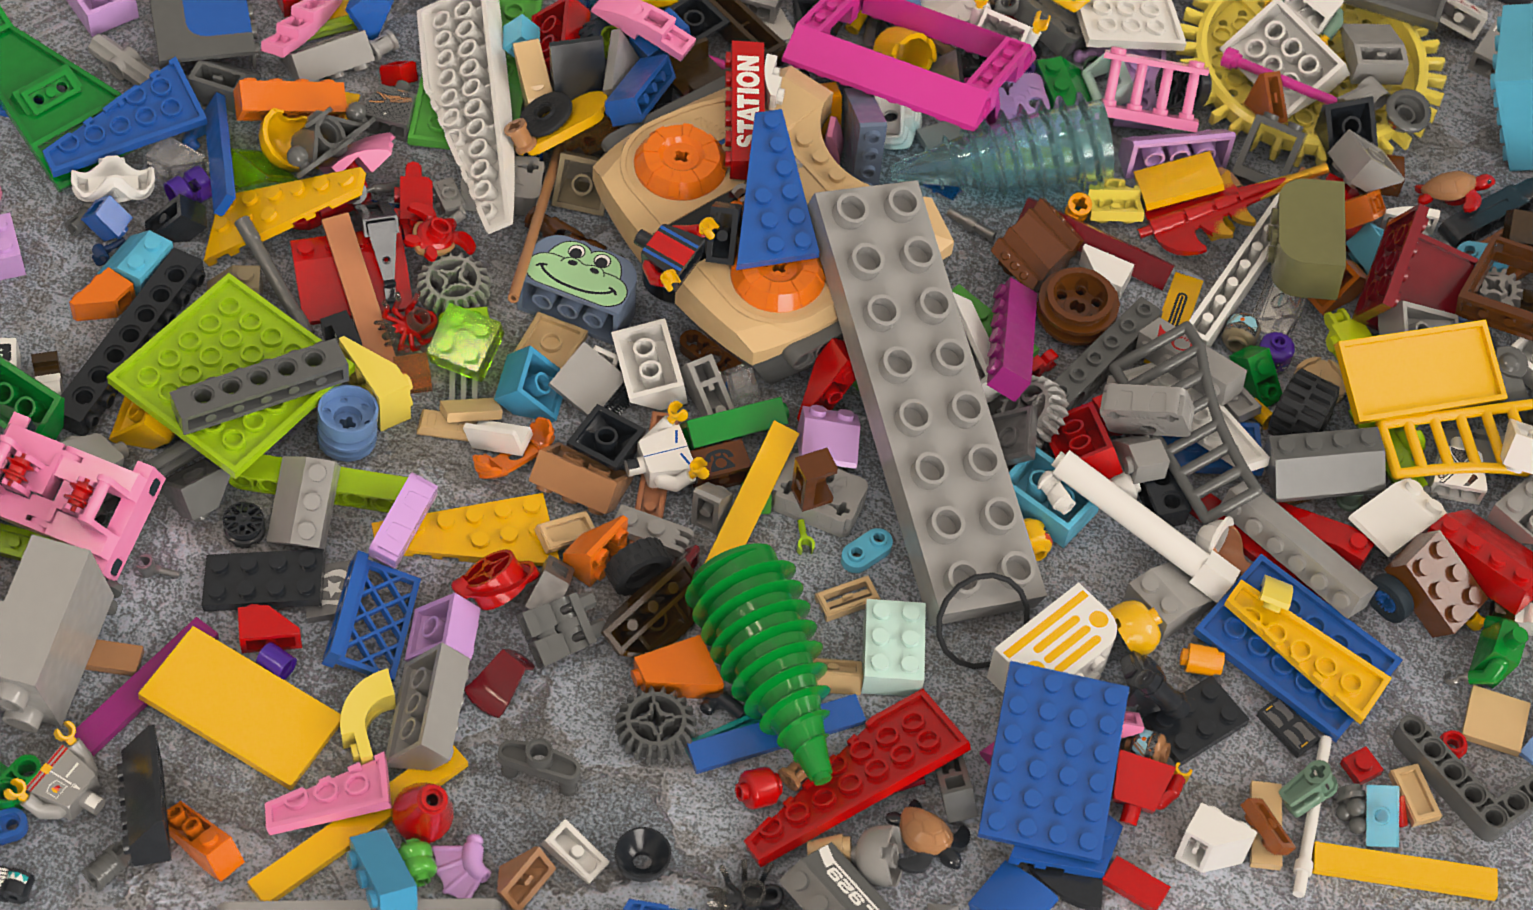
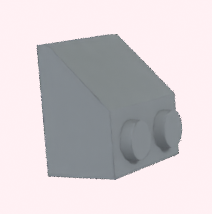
M1348 130L1328 152L1334 161L1332 163L1333 167L1345 175L1343 178L1344 182L1353 189L1358 187L1365 192H1370L1402 183L1405 179L1381 148L1351 130Z

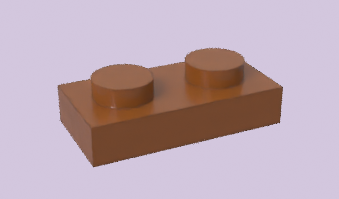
M1248 798L1240 805L1246 813L1244 815L1246 821L1251 827L1257 829L1262 837L1261 842L1268 852L1274 855H1289L1296 849L1262 798Z

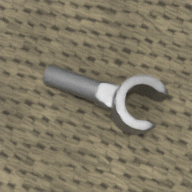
M148 554L140 556L142 563L146 566L136 565L139 573L145 578L152 577L155 574H162L177 579L180 576L179 571L156 565L153 558Z

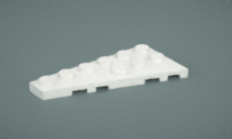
M1149 363L1123 371L1128 381L1156 365ZM1167 372L1146 385L1172 386L1181 380ZM1112 375L1108 376L1107 384H1117ZM1192 387L1187 390L1192 402L1205 396ZM1219 405L1227 427L1250 470L1254 471L1267 467L1270 457L1224 406ZM1208 407L1194 414L1191 432L1212 421ZM1217 431L1196 442L1209 451L1223 444ZM1229 454L1221 458L1235 467Z

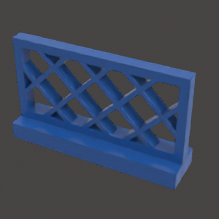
M358 550L347 569L321 664L331 668L337 664L370 676L381 671L375 664L374 659L385 655L391 665L389 675L393 683L421 578L368 559V553ZM369 570L379 573L384 582L373 586L368 578ZM401 581L412 585L410 593L401 597L394 583ZM388 587L395 600L384 604L377 591ZM370 594L377 608L367 612L361 603V598ZM398 604L404 616L395 622L387 609ZM381 612L388 625L377 630L370 616ZM364 620L371 633L359 637L354 628V623ZM388 630H392L397 639V643L390 647H387L380 635ZM374 637L381 651L370 655L363 642ZM356 645L364 658L355 661L345 657L348 648Z

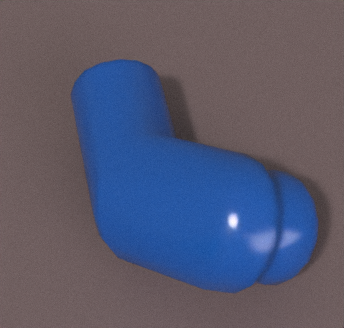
M205 125L185 132L182 138V145L186 146L188 152L191 153L200 148L201 144L197 139L206 135Z

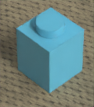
M523 14L503 26V49L514 58L512 43L536 38L540 41V27Z

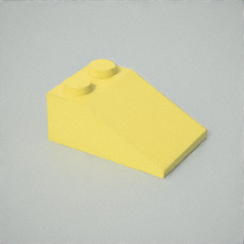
M345 336L340 337L339 346L344 356L355 364V372L349 376V381L347 382L349 385L359 386L368 390L376 398L379 407L377 423L379 430L382 432L411 419L413 401L410 396V390L413 386L409 376L406 373L402 374L396 364Z

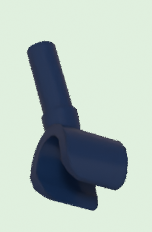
M122 237L105 246L95 244L92 248V259L97 266L106 264L110 259L108 253L121 246L125 239Z

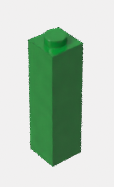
M777 397L687 420L679 425L689 451H692L699 447H707L723 441L768 431L774 420L787 425L789 424V410L786 403H783L782 398Z

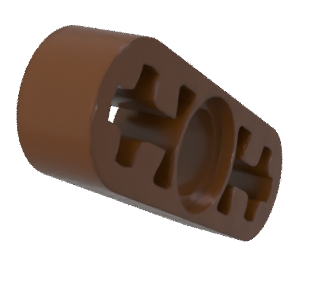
M687 330L681 334L679 350L685 357L695 361L710 354L716 355L720 358L716 365L724 384L726 385L727 382V387L731 389L740 388L745 384L747 369L744 364L697 330ZM736 372L739 373V376H737V375H733L732 377L729 376V373H731V374H735Z

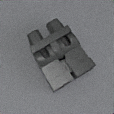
M575 592L515 615L525 639L528 640L535 636L538 639L528 644L538 669L598 642L597 638L602 636L601 630L605 625V621L600 617L589 622L585 611L597 606L592 592L581 594Z

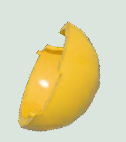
M273 108L260 124L258 136L262 153L275 167L289 172H299V167L292 166L288 162L287 152L291 148L292 136L304 127L307 117L288 118L283 115L284 110Z

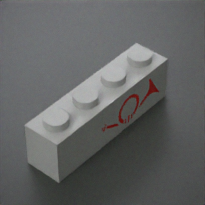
M1160 317L1139 331L1136 349L1175 328V326ZM1185 334L1144 358L1157 366L1191 347L1192 344ZM1206 346L1216 398L1219 405L1223 406L1243 391L1247 370ZM1197 356L1168 373L1182 380L1199 371ZM1202 382L1192 387L1204 395Z

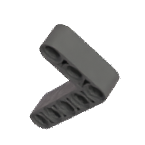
M1408 714L1400 720L1392 737L1394 745L1412 765L1418 763L1426 781L1478 838L1486 842L1495 841L1533 814V793L1531 792V790L1533 791V774L1495 799L1422 718L1414 714ZM1446 775L1452 777L1454 780L1449 779L1448 777H1446ZM1467 798L1472 799L1474 803L1467 800ZM1487 820L1493 822L1495 826L1488 823Z

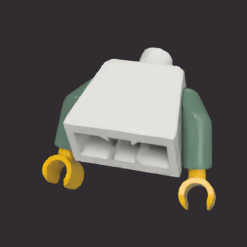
M1266 0L1265 3H1264L1263 9H1264L1272 0ZM1282 0L1317 35H1322L1319 38L1327 46L1328 40L1332 41L1343 25L1344 14L1341 6L1344 0Z

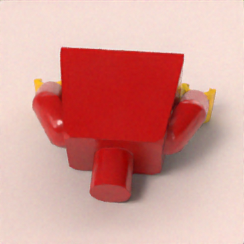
M1120 749L1112 789V801L1124 805L1119 822L1137 827L1141 811L1153 814L1155 810H1164L1180 796L1193 770L1190 768L1188 773H1182L1178 768L1179 762L1174 767Z

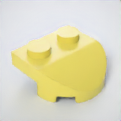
M1102 178L1098 180L1097 185H1089L1088 196L1092 201V208L1089 212L1090 221L1098 223L1121 221L1126 224L1143 222L1144 210L1140 201L1141 189L1139 186L1135 185L1131 188L1125 185L1124 179Z

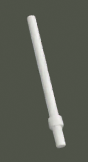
M1326 735L1320 737L1316 760H1323L1328 763L1332 743L1331 737ZM1321 803L1306 814L1299 858L1295 860L1293 873L1296 875L1293 895L1295 897L1302 898L1305 896L1308 877L1312 875L1314 863L1311 861Z

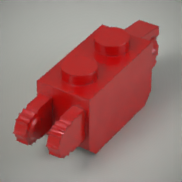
M414 161L406 164L405 176H400V187H394V203H399V208H394V211L397 214L403 238L408 234H412L414 225L417 222L423 221L419 216L407 210L408 205L412 202H419L433 208V181L428 177H422V167Z

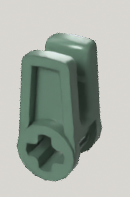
M1315 760L1309 763L1306 768L1278 792L1289 813L1298 818L1327 798L1332 797L1338 790V782L1332 775V769L1327 762Z

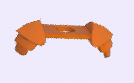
M537 417L535 422L530 424L529 427L533 432V436L524 452V456L518 460L509 459L512 454L501 453L494 458L488 454L473 455L474 467L479 478L497 479L507 476L512 471L536 458L540 449L552 445L554 442V428L551 421L544 417Z

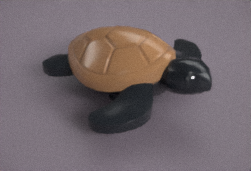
M913 799L909 806L904 808L902 813L894 811L886 814V821L891 825L900 827L904 843L917 853L911 857L900 858L897 862L899 869L908 873H923L928 869L933 858H939L941 863L948 868L955 870L960 868L962 860L959 852L963 851L969 844L971 832L965 825H961L958 831L952 834L948 825L940 817L922 809L921 803L916 799Z

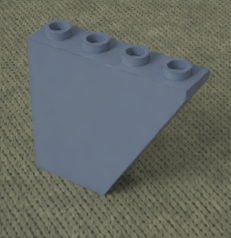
M844 88L841 129L847 172L856 179L875 186L879 184L887 122L874 95L866 94L856 88Z

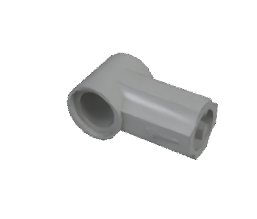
M1369 76L1361 81L1356 89L1337 97V100L1341 102L1373 96L1374 109L1378 110L1386 104L1390 93L1374 76Z

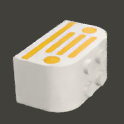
M1077 583L994 648L987 678L1004 693L1010 661L1099 680L1101 673L1106 667L1116 637V621L1113 615L1080 583Z

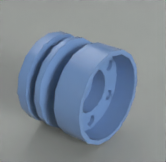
M341 385L333 387L320 398L317 409V441L319 448L327 456L337 461L351 462L361 460L375 448L379 407L376 398L368 390L354 385Z

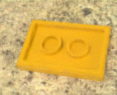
M1210 151L1133 171L1134 179L1137 186L1141 189V197L1147 211L1224 190V183Z

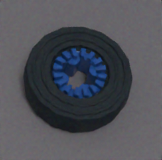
M1387 573L1378 574L1370 580L1378 589L1369 603L1385 620L1392 623H1401L1413 613V598L1400 580Z

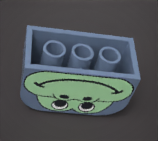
M548 236L535 245L517 302V309L534 316L537 312L544 313L588 330V336L614 345L611 332L628 328L635 316L637 272L629 260L610 250H603L585 241H579L568 236Z

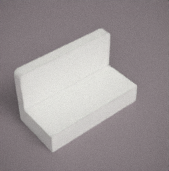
M478 421L477 424L465 423L463 427L471 448L523 456L533 436L530 427L495 421Z

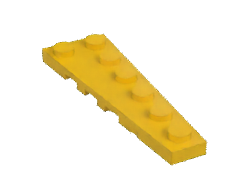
M1241 579L1227 598L1224 606L1361 725L1392 678L1289 610L1281 608L1280 613L1263 607L1264 601L1258 598L1260 591Z

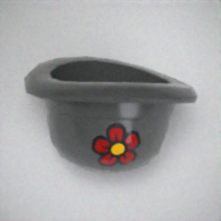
M1398 90L1390 95L1386 102L1388 124L1397 132H1420L1426 128L1430 121V104L1425 96L1416 90Z

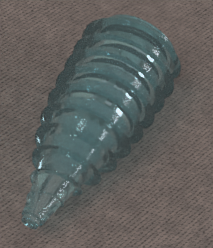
M1079 91L1076 92L1073 104L1067 105L1064 99L1058 95L1052 109H1047L1043 101L1038 99L1035 111L1030 114L1027 113L1022 104H1018L1016 115L1011 119H1008L1003 110L1000 109L996 123L989 125L984 119L974 132L960 128L958 137L949 140L943 135L940 145L931 149L926 147L924 152L897 161L895 165L890 166L892 182L897 181L900 183L918 180V183L922 186L923 184L940 185L942 191L945 186L959 187L962 195H964L967 187L976 188L983 199L988 188L998 189L1003 200L1008 189H1018L1023 199H1025L1028 188H1038L1043 198H1045L1048 186H1057L1063 197L1067 184H1077L1081 192L1084 193L1087 182L1097 181L1103 190L1106 179L1114 178L1115 171L1112 135L1104 102L1102 99L1087 102Z

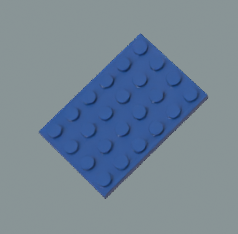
M1260 554L1200 622L1193 634L1208 646L1218 648V651L1224 652L1226 660L1276 698L1278 697L1289 705L1298 715L1323 734L1331 737L1336 743L1354 719L1224 606L1227 598L1242 579L1260 592L1264 575L1293 585V595L1289 607L1290 612L1388 676L1393 674L1403 659L1351 620L1345 618L1335 608L1264 555Z
M1010 661L977 837L1099 864L1129 686Z

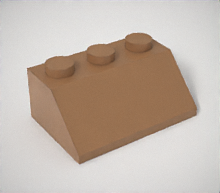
M557 442L539 450L529 482L536 484V488L542 492H555L562 495V500L571 504L580 503L587 506L589 512L603 516L616 509L634 476L628 477L625 470L614 471L567 445Z

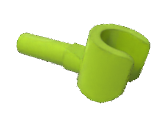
M800 519L797 521L800 539L796 551L801 555L802 545H808L812 554L815 542L813 538L807 535L805 521Z

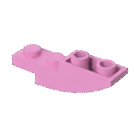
M598 0L591 9L592 13L617 29L620 28L622 32L634 40L640 35L680 62L696 41V38L674 25L675 17L641 0Z

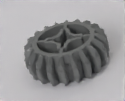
M651 685L648 693H644L639 688L637 697L629 694L627 703H621L619 712L615 717V722L617 723L615 725V733L618 735L619 746L625 745L624 751L626 755L634 752L635 761L644 757L647 766L651 763V759L657 760V763L661 766L664 758H667L672 763L675 760V754L683 757L687 743L691 744L692 739L696 736L695 726L697 720L693 716L692 706H687L685 697L677 699L676 690L666 694L664 686L660 689V692H655ZM649 711L647 714L639 716L640 714ZM653 718L655 719V723L658 727V733L656 732V726H654ZM673 732H677L671 738L662 741L666 736L673 735Z

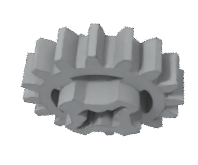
M1492 267V270L1488 272L1482 282L1478 295L1520 308L1521 300L1523 299L1522 282L1516 281L1515 273L1508 276L1507 269L1504 268L1501 272H1497L1496 267Z

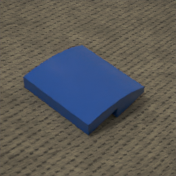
M1004 860L968 904L970 910H1051L1059 899L1055 893L1032 875Z

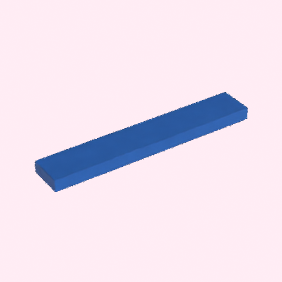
M216 92L205 108L204 113L208 123L205 125L213 212L223 216L236 199L226 99L225 95Z
M856 694L821 704V709L830 711L829 716L824 720L825 733L829 735L864 725L866 722ZM760 722L693 741L691 744L687 743L686 745L695 774L783 748L777 744V735L765 734L760 730Z

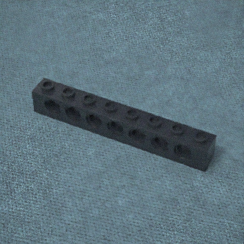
M173 247L61 396L65 398L63 429L78 436H86L90 430L96 428L100 416L106 408L109 409L113 405L115 397L119 392L108 384L107 376L174 320L182 307L187 306L192 293L197 287L202 286L206 277L202 259Z

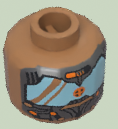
M1144 729L1143 733L1127 737L1124 745V751L1165 764L1168 761L1171 744L1167 743L1164 734Z

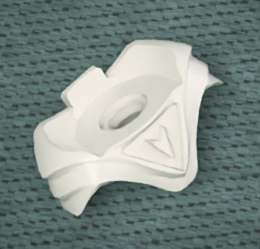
M874 95L884 116L888 113H895L898 116L894 121H886L887 132L884 149L899 150L909 148L913 143L916 130L922 128V113L912 111L910 108L897 103H890L886 99Z
M106 156L99 158L98 165L88 172L71 171L72 191L78 199L84 202H94L108 195H111L118 203L129 200H143L149 197L154 189V168L149 167L144 170H136L125 163L124 157Z

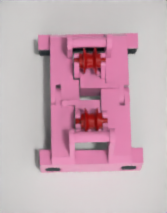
M14 412L3 435H0V519L41 536L49 537L52 540L91 550L104 577L108 580L117 581L166 478L155 467L137 461L133 471L35 433L37 427L31 418ZM109 493L121 498L106 529L94 519L106 494Z

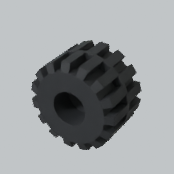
M1301 368L1293 375L1281 395L1271 416L1268 433L1277 436L1324 432L1334 412L1333 409L1339 397L1340 387Z

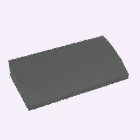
M1344 0V4L1432 31H1436L1446 0Z

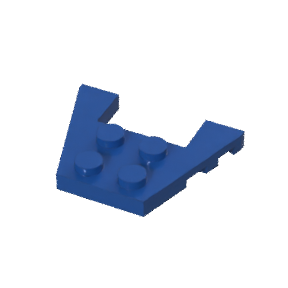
M1108 814L1099 864L1014 845L1008 863L1019 865L1020 862L1034 864V868L1045 869L1046 866L1063 869V873L1102 879L1123 826Z

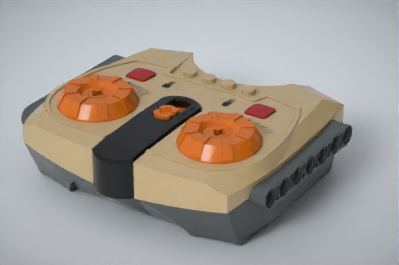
M792 66L781 68L779 76L782 77L781 88L785 89L782 105L777 104L775 110L782 109L794 157L803 164L802 168H798L807 204L814 193L871 186L846 172L833 159L826 148L821 129L831 114L833 92ZM725 75L651 112L642 122L628 124L610 133L602 141L601 148L606 154L593 166V183L610 218L641 264L643 248L634 244L635 236L641 229L654 235L662 224L670 226L700 224L704 218L710 217L711 206L716 201L742 204L740 199L745 193L737 199L731 191L738 184H746L747 180L730 179V168L724 165L725 151H730V147H725V131H730V127H725V111L730 110V107H725L726 90L730 91V87H725ZM923 197L945 266L952 255L954 240L932 197ZM705 236V254L677 292H668L665 287L651 285L642 269V281L650 294L660 300L678 306L716 345L770 385L814 367L816 358L832 338L844 341L820 257L736 270L739 244L733 265L705 262L708 238Z

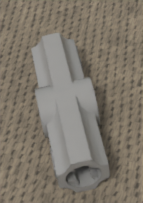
M98 33L95 35L88 46L89 53L106 64L111 74L118 80L127 79L134 85H140L149 79V75L155 71L142 61V58L135 49L130 46L123 48L105 34L100 35Z

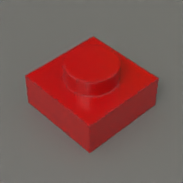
M1367 746L1342 758L1340 765L1354 784L1363 785L1380 776L1384 771Z

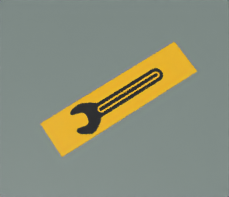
M1175 272L1162 308L1161 318L1175 327L1185 321H1189L1204 281ZM1144 359L1143 363L1149 364L1152 362L1148 361L1147 359Z

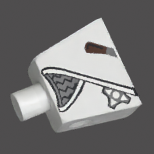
M1461 437L1452 438L1449 449L1454 463L1469 462ZM1478 451L1481 462H1483V456ZM1439 453L1435 458L1434 464L1442 463ZM1485 473L1430 476L1429 480L1431 492H1436L1439 495L1438 498L1479 505L1487 492Z

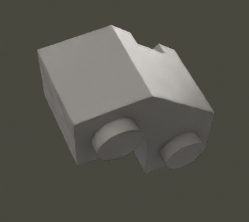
M1141 434L1113 440L1112 444L1121 468L1123 467L1125 474H1130L1133 484L1165 478L1170 460L1159 438H1149V435Z

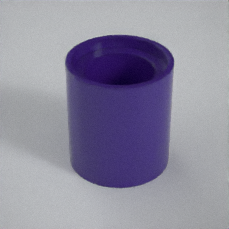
M270 642L259 652L256 664L285 680L293 672L297 659L273 642Z

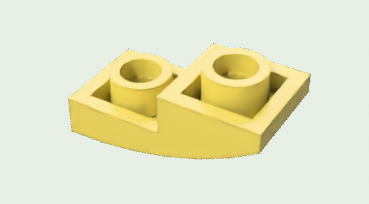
M1264 575L1261 583L1262 589L1258 597L1264 601L1263 607L1280 613L1281 608L1289 610L1293 595V585Z

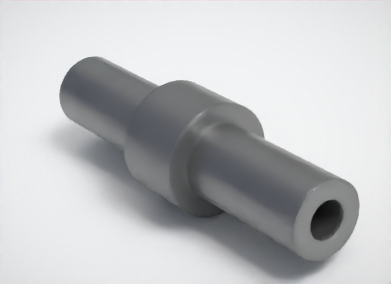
M950 207L946 214L947 217L962 224L963 229L972 234L976 232L990 241H993L997 235L996 231L980 223V219L971 214L967 216L953 207Z

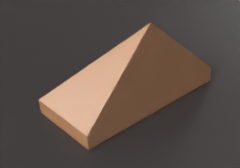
M535 846L499 866L497 893L511 910H523L557 868L541 848Z

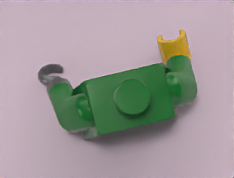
M1476 611L1471 616L1472 619L1468 620L1465 624L1472 631H1478L1483 626L1484 629L1480 633L1470 669L1465 670L1464 674H1458L1456 678L1451 680L1448 679L1451 676V672H1447L1444 675V682L1448 685H1456L1460 681H1464L1465 685L1485 684L1494 688L1520 663L1525 644L1528 640L1527 631L1514 620L1490 615L1483 618Z

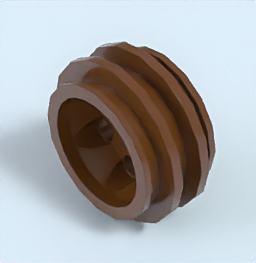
M1071 267L1051 274L1042 283L1037 300L1036 314L1038 322L1050 336L1064 344L1084 346L1093 344L1116 321L1120 302L1117 291L1104 276L1095 270L1084 267Z

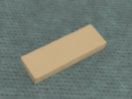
M1251 781L1250 798H1262L1282 826V798L1278 792L1282 788V784ZM1257 831L1250 847V867L1280 871L1282 868V855H1274L1268 852L1261 842V835Z

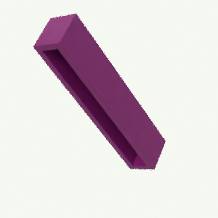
M1010 277L1005 284L1001 283L993 294L995 299L992 307L993 319L990 324L992 332L989 337V342L991 343L987 355L989 357V364L986 372L988 373L987 386L1015 402L1031 384L1037 293Z

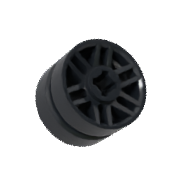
M1172 60L1174 62L1189 64V62ZM1163 68L1159 70L1155 81V93L1157 99L1160 89ZM1174 70L1167 102L1168 108H1183L1189 72ZM1210 73L1208 76L1200 75L1193 111L1202 108L1210 97L1212 89Z

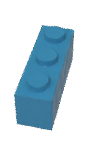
M386 828L349 837L350 851H346L347 863L351 870L355 869L360 889L365 888L369 907L376 910H418L417 885Z

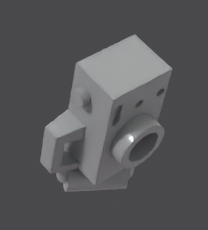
M453 177L433 182V199L437 201L433 209L436 212V216L443 219L453 218L456 224L467 218L466 204ZM438 211H442L443 214L439 216Z

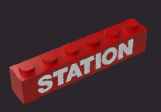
M732 41L731 52L726 51L725 68H730V71L725 73V87H730V91L726 90L725 107H730V110L725 111V127H730V131H725V147H730V151H725L724 165L730 168V179L747 180L754 116L756 112L765 111L764 42Z

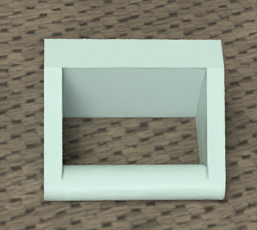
M1104 54L1081 73L1094 105L1095 101L1101 102V98H1104L1094 77L1108 73L1112 60L1104 58ZM1124 61L1121 63L1118 79L1119 85L1116 89V105L1130 102L1134 83Z

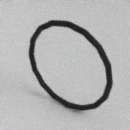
M994 572L974 574L957 583L943 599L936 617V637L943 653L955 664L970 669L989 668L991 661L971 663L960 660L947 648L942 636V618L947 605L955 594L966 585L976 580L991 578L1008 583L1018 592L1024 606L1023 626L1030 621V605L1024 590L1010 577Z

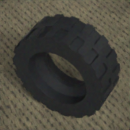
M646 537L620 549L607 562L604 572L618 595H633L651 578L672 566L671 562L673 560L660 539Z

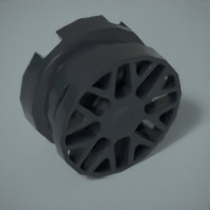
M246 501L237 502L231 505L223 515L225 537L228 542L235 544V547L251 548L252 544L256 542L259 544L263 540L266 533L264 515L260 507L254 503Z

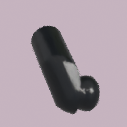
M726 692L707 694L703 697V702L700 704V710L706 715H712L715 710L724 709L738 719L744 713V705Z

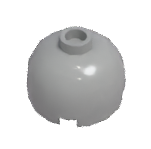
M891 824L870 827L860 835L857 845L851 849L852 864H856L857 870L874 886L896 887L901 880L903 871L897 866L899 853H904L900 828Z

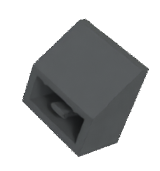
M215 59L198 60L187 79L199 102L208 105L215 93L218 92L225 95L227 111L236 113L233 90L237 83L245 78H255L259 81L261 73Z

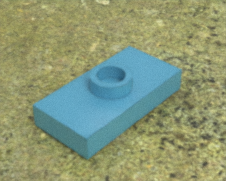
M1367 785L1366 846L1399 848V786Z

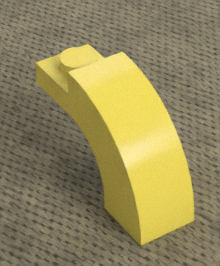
M388 669L378 671L366 677L354 687L345 700L341 711L340 729L343 749L350 748L354 763L360 762V765L373 761V754L367 735L370 724L380 714L393 710L396 707L395 693Z

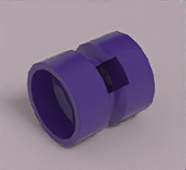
M199 165L185 171L183 177L175 176L163 183L164 191L169 201L179 194L199 203L212 198L210 178Z

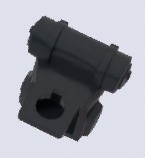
M1134 650L1120 659L1121 669L1126 684L1129 686L1126 707H1134L1138 704L1136 712L1140 713L1141 718L1160 710L1166 716L1177 721L1188 715L1191 704L1187 701L1186 695L1183 692L1176 691L1167 683L1164 672L1155 660L1149 656L1141 655Z

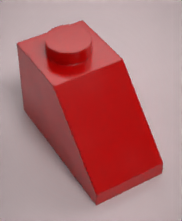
M251 604L246 607H238L239 641L242 654L260 652L270 642H273L283 650L302 648L300 628L269 605Z

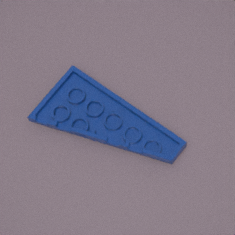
M175 56L169 60V64L160 71L155 70L149 75L150 78L142 84L134 85L103 107V111L97 116L86 119L83 122V126L73 133L68 132L44 149L43 157L53 178L67 174L72 170H78L98 163L99 158L118 156L207 125V117L177 57Z
M782 109L756 112L754 116L736 270L819 257L820 252Z

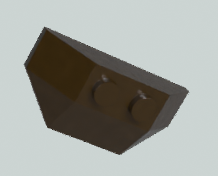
M685 558L651 578L608 617L601 630V634L618 656L634 658L671 645L695 623L692 617L693 609L685 601V594L692 582L695 571Z

